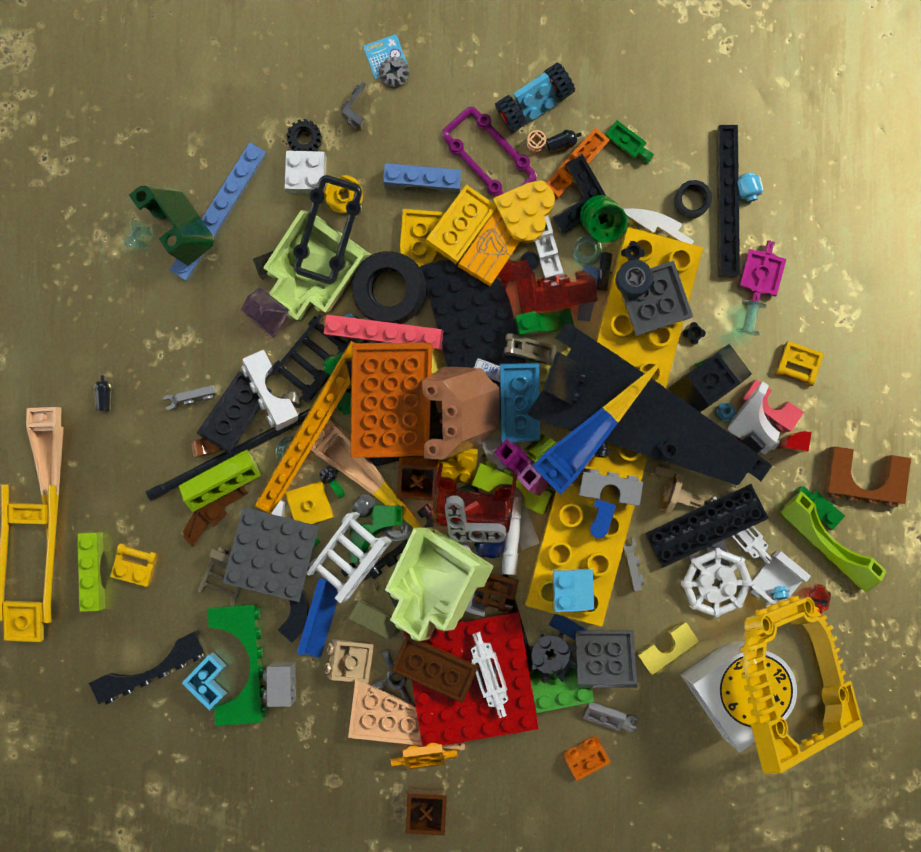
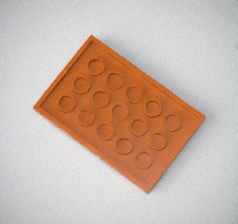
M431 342L352 343L351 458L424 456V446L429 441L431 400L427 399L423 394L422 380L432 374L433 345Z

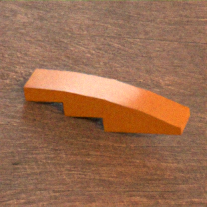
M597 128L571 153L570 157L558 168L557 172L546 182V185L553 190L557 200L574 182L565 163L577 155L583 154L588 164H590L610 141Z

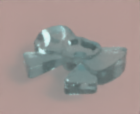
M131 221L130 233L123 242L128 247H138L141 250L147 247V245L138 238L141 237L140 234L151 235L150 228L145 227L139 221Z

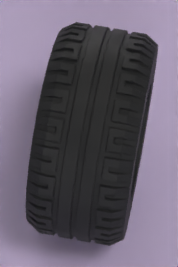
M382 251L365 258L366 260H363L359 267H357L351 285L353 301L357 309L360 310V313L369 320L396 324L405 323L412 319L422 308L427 295L426 280L418 264L408 256L393 251ZM387 270L400 273L406 281V294L403 300L391 307L381 305L373 295V283L376 277L381 272Z

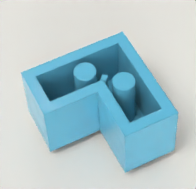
M214 652L209 654L182 682L209 711L227 694L213 680L227 666Z

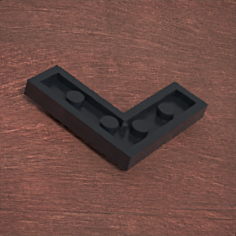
M579 154L565 163L583 197L552 217L562 234L581 223V209L587 200L593 196H606L583 154Z

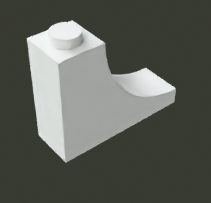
M762 381L735 414L734 418L731 419L727 430L742 440L754 431L766 444L765 448L760 451L766 455L770 450L774 451L778 446L780 432L769 423L764 414L763 397L769 385Z

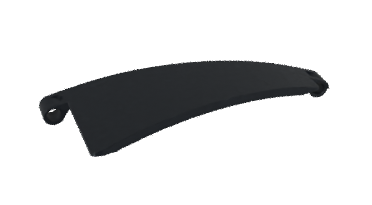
M565 322L555 339L571 349L567 357L581 364L586 369L587 378L585 383L580 385L579 391L581 395L579 401L574 403L573 407L550 400L542 390L529 409L528 415L533 419L573 431L645 373L579 329ZM652 378L604 441L663 461L661 459L662 454L657 449L659 443L664 444L669 439H674L680 451V456L669 459L668 463L734 485H739L747 473L762 482L772 467L769 462Z

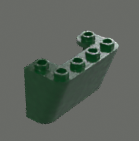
M140 186L129 194L138 210L146 208L156 219H164L166 217L169 219L174 227L161 236L159 240L171 256L185 265L189 266L213 246V235L182 191ZM170 236H176L177 238L173 246H169L167 243Z

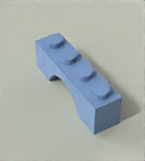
M385 163L383 183L386 188L425 187L444 193L460 194L461 170Z

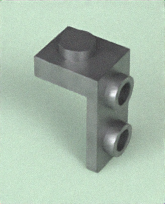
M364 82L354 88L353 96L349 101L346 100L341 108L342 116L347 120L346 123L354 129L358 127L361 130L366 124L365 119L354 112L353 109L367 90V85Z

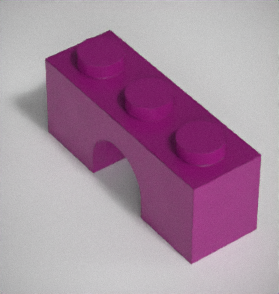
M506 439L494 452L505 466L512 469L518 475V480L529 491L540 496L550 485L532 467L535 463L512 441Z

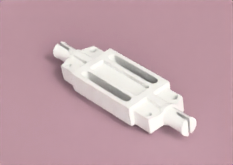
M716 496L713 497L709 502L711 503L713 502V500H717ZM754 526L751 529L757 534V537L749 529L736 534L746 547L734 535L731 536L744 552H748L752 558L760 556L767 565L773 560L766 552L768 544L762 539L763 536Z
M480 632L474 633L472 635L476 645L471 649L473 655L472 663L476 665L479 663L487 691L484 688L479 669H477L476 676L483 698L486 697L489 707H496L499 718L505 717L507 714L503 704L508 701L507 687L496 652H493L491 643H483ZM491 658H493V659H494V662H495V665H496V668H495V667H494V665H493V662H492V659H491ZM497 671H498V674H499V677H500V680H501L502 687L500 686L499 681H498V678H497V677H498Z

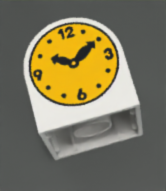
M745 642L727 643L680 674L720 734L738 752H742L755 743L751 724L757 722L756 716L751 714V710L754 709L753 704L748 703L750 693L745 691L744 687L747 685V681L742 679L741 675L744 673V666H740V660H743L744 652H740V647L744 646ZM766 650L767 672L779 717L786 720L796 703V680L787 663L777 655Z

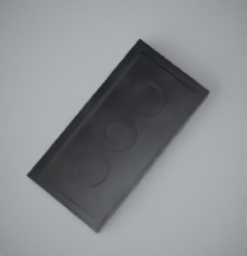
M240 371L197 431V435L229 454L261 409L258 402L260 398L257 393H253L250 387V378L248 376L245 377Z

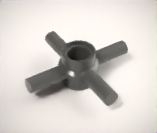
M389 651L382 652V657L389 671L385 679L373 683L371 686L381 689L389 685L393 689H398L402 700L406 701V703H412L404 686L407 678L401 676L402 679L399 681H394L391 678L393 675L399 674L391 671L394 662Z

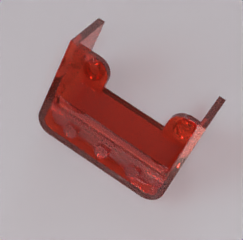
M439 463L434 490L433 523L441 527H448L445 513L446 499L450 496H458L464 501L467 523L501 524L506 527L507 534L510 529L517 474L513 473L512 487L499 486L495 490V495L456 490L457 484L453 479L442 477L443 463ZM453 517V518H452L453 520H456V521H460V520H461L460 518H457V517Z

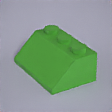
M571 668L570 672L567 675L565 674L564 682L557 678L556 680L548 679L545 683H542V675L538 670L529 671L537 713L594 702L592 688H578L577 668Z

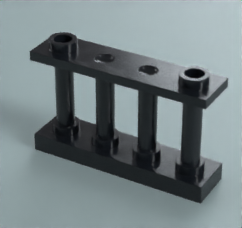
M320 314L318 317L314 316L308 323L309 328L281 362L278 360L272 366L273 371L271 372L275 377L281 374L302 391L301 394H303L300 398L308 404L325 385L330 376H326L324 370H317L297 352L305 344L323 360L334 356L329 355L309 338L316 329L338 346L337 349L339 351L337 354L345 352L352 341L350 338L348 341H342L339 337L325 335V326L322 324L324 318ZM291 359L314 376L313 379L315 381L311 385L304 384L285 368Z

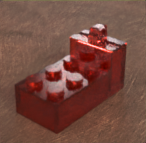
M527 260L515 262V270H512L517 307L521 314L598 301L595 278L589 272L586 273V270L576 271L575 275L570 276L559 274L553 279L541 277L536 282L535 273L529 267Z

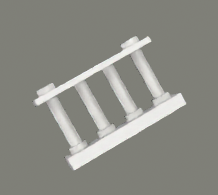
M358 512L348 513L344 516L341 527L318 558L313 559L308 566L310 568L307 571L308 576L318 572L338 589L335 599L339 603L349 600L392 542L387 536L375 538L356 522L360 515ZM350 528H353L371 544L372 549L369 553H364L345 537ZM339 542L360 559L358 568L351 567L334 552ZM328 557L349 574V580L346 583L340 582L323 567Z

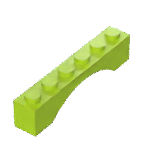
M802 491L785 504L780 512L784 518L790 521L801 534L805 535L815 547L822 551L830 561L838 566L865 593L882 582L887 571L872 557L855 553L833 539L822 525L815 503Z

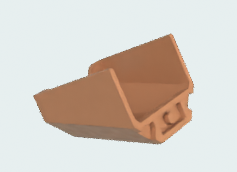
M443 367L422 380L424 396L429 400L442 401L443 439H430L424 446V458L443 460L481 445L501 426L500 387L489 379L482 368Z

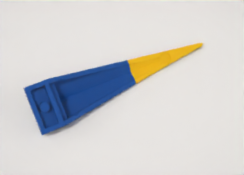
M660 363L656 364L608 404L545 452L532 466L560 495L578 478L660 367Z

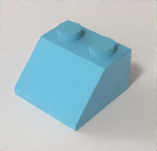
M593 569L553 570V602L555 612L594 609Z

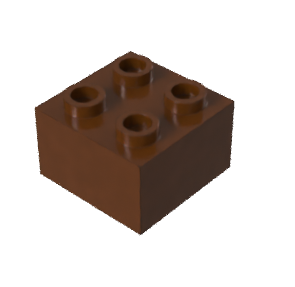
M424 456L399 457L397 499L435 501L438 459H426Z
M408 789L406 834L445 836L447 791Z

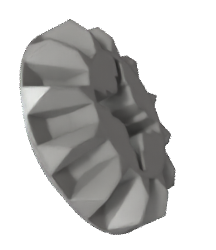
M396 56L387 57L386 60L381 62L379 75L386 85L397 87L408 79L409 67L403 58ZM390 65L394 66L395 69L399 68L397 70V78L393 73L389 74L391 71Z
M402 519L403 522L400 527L403 533L399 530L391 532L393 526L382 532L390 540L397 542L406 539L410 535L412 526Z

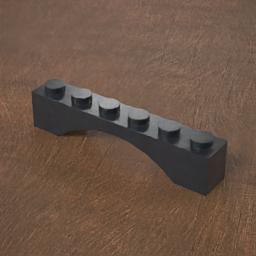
M196 630L178 639L168 656L155 668L133 675L111 672L90 682L89 685L98 704L105 702L107 705L117 700L115 696L121 693L123 696L134 692L133 687L139 684L142 688L152 683V678L157 676L160 679L168 675V670L174 667L177 671L187 666L186 661L190 659L195 662L203 658V653L208 650L199 631Z

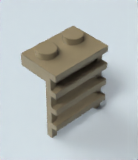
M219 546L210 552L209 556L212 558L198 592H202L204 586L231 596L230 605L234 606L241 589L240 587H236L235 592H231L207 582L209 575L220 580L224 579L223 575L211 571L213 564L224 569L227 568L230 557L229 550Z

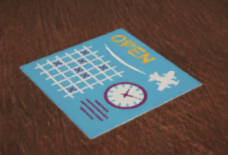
M397 34L363 46L375 79L380 77L379 69L381 62L386 60L387 57L396 56L403 58L407 63ZM390 65L391 71L389 74L396 72L399 68L395 69L394 66Z

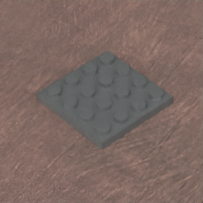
M243 507L223 583L299 602L319 526Z

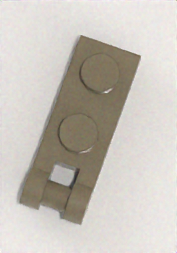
M506 334L505 341L507 342V347L504 348L505 355L516 356L549 366L552 365L556 346L515 334Z

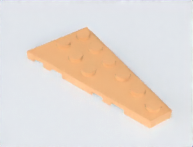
M355 678L348 738L422 746L416 706ZM465 742L442 745V748L464 750Z

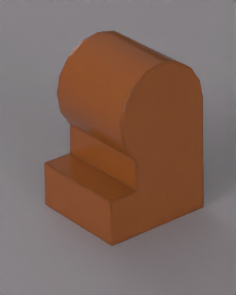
M204 438L191 442L195 458L223 451Z

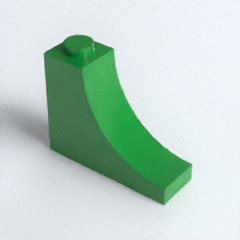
M570 308L550 312L533 311L516 315L515 317L519 336L526 338L559 331L565 322L574 326Z

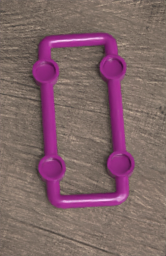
M467 107L442 130V137L449 144L450 153L455 156L459 155L487 185V192L490 196L496 197L504 194L502 184L497 180H491L464 151L463 142L459 139H453L449 134L470 114L476 118L477 127L483 131L487 130L515 160L516 169L522 172L525 171L529 175V178L520 186L536 181L537 174L530 166V159L526 155L518 154L491 125L492 120L488 114H481L475 107Z

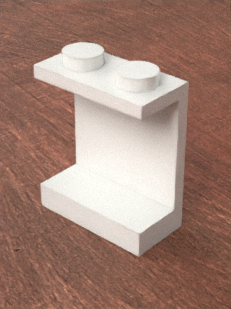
M776 551L771 558L773 560L768 565L765 564L753 579V585L750 587L752 589L750 593L758 599L763 598L767 602L766 606L777 604L776 602L781 601L773 599L771 592L774 591V587L785 586L786 589L790 590L788 592L790 597L802 581L807 582L811 575L781 551Z

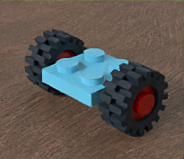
M555 63L546 69L542 75L513 93L515 100L510 95H507L495 103L498 114L511 132L514 133L557 105L558 100L556 96L560 100H564L575 92L574 83L561 64Z

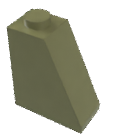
M363 599L357 602L348 618L389 640L393 636L397 637L400 632L396 628V624L390 621L391 615Z

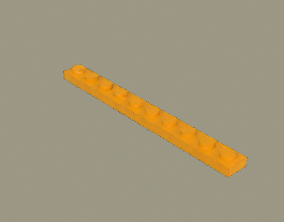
M352 341L349 343L255 503L256 507L270 514L273 512L351 383L345 359L352 357Z

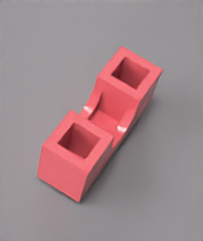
M758 380L751 382L740 399L743 404L761 382ZM768 388L763 397V410L767 420L776 424L774 427L783 433L785 431H792L804 414V411L789 401L783 403L779 410L772 409L768 405V396L772 390Z

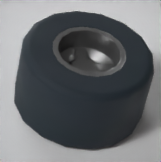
M629 260L616 273V286L627 297L635 298L642 296L652 285V270L642 260Z

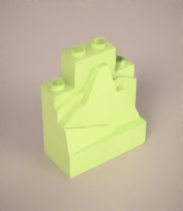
M305 210L299 212L263 267L268 271L267 275L275 280L278 278V281L266 297L271 301L270 305L276 309L281 308L286 312L285 315L294 321L295 319H302L312 303L317 311L321 313L330 312L352 281L359 264L366 260L365 258L372 255L349 239L343 257L346 266L342 271H339L338 277L333 284H324L298 275L294 271L296 257L293 254V249L301 242L309 211ZM317 215L307 245L310 249V255L308 258L303 259L301 268L330 277L332 269L329 266V261L332 257L336 256L342 233Z
M434 527L414 528L385 588L393 599L399 600L390 621L396 624L395 626L399 630L409 633L410 637L415 641L430 639L435 627L443 632L455 629L475 590L485 586L494 566Z

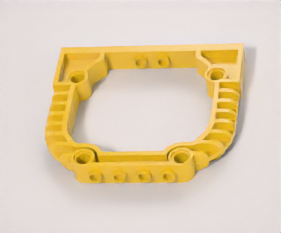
M799 595L788 597L787 600L776 602L777 604L755 610V614L747 617L744 623L745 633L743 637L747 638L745 645L740 647V652H744L743 660H740V666H744V673L741 675L742 679L747 681V685L744 687L745 691L750 693L748 703L753 704L754 709L751 710V714L756 716L757 722L751 724L763 774L782 773L863 727L851 680L844 681L843 678L846 671L840 667L843 660L838 658L837 655L840 648L835 647L834 641L837 640V637L832 635L830 631L833 627L825 621L827 619L826 615H821L817 611L819 608L815 606L810 597L799 598ZM788 622L793 625L803 624L808 631L814 645L824 684L822 700L825 704L823 719L825 731L811 735L812 738L802 740L800 745L789 736L786 720L779 717L766 665L767 643L775 638L777 627Z

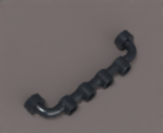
M429 503L417 511L421 518L426 517L427 523L423 528L433 527L434 516L431 512L433 507ZM409 538L375 563L363 581L370 577L376 579L383 573L381 569L385 565L389 568L398 561L396 557L403 552ZM349 563L351 567L357 568L354 563ZM343 569L341 570V573L344 575V577H347L349 575Z

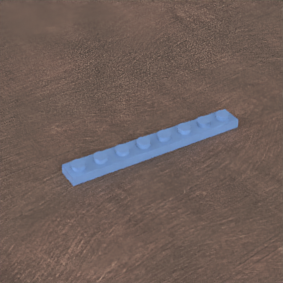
M250 142L202 217V221L213 237L218 233L267 154L264 150ZM203 255L189 266L176 259L170 271L188 281Z

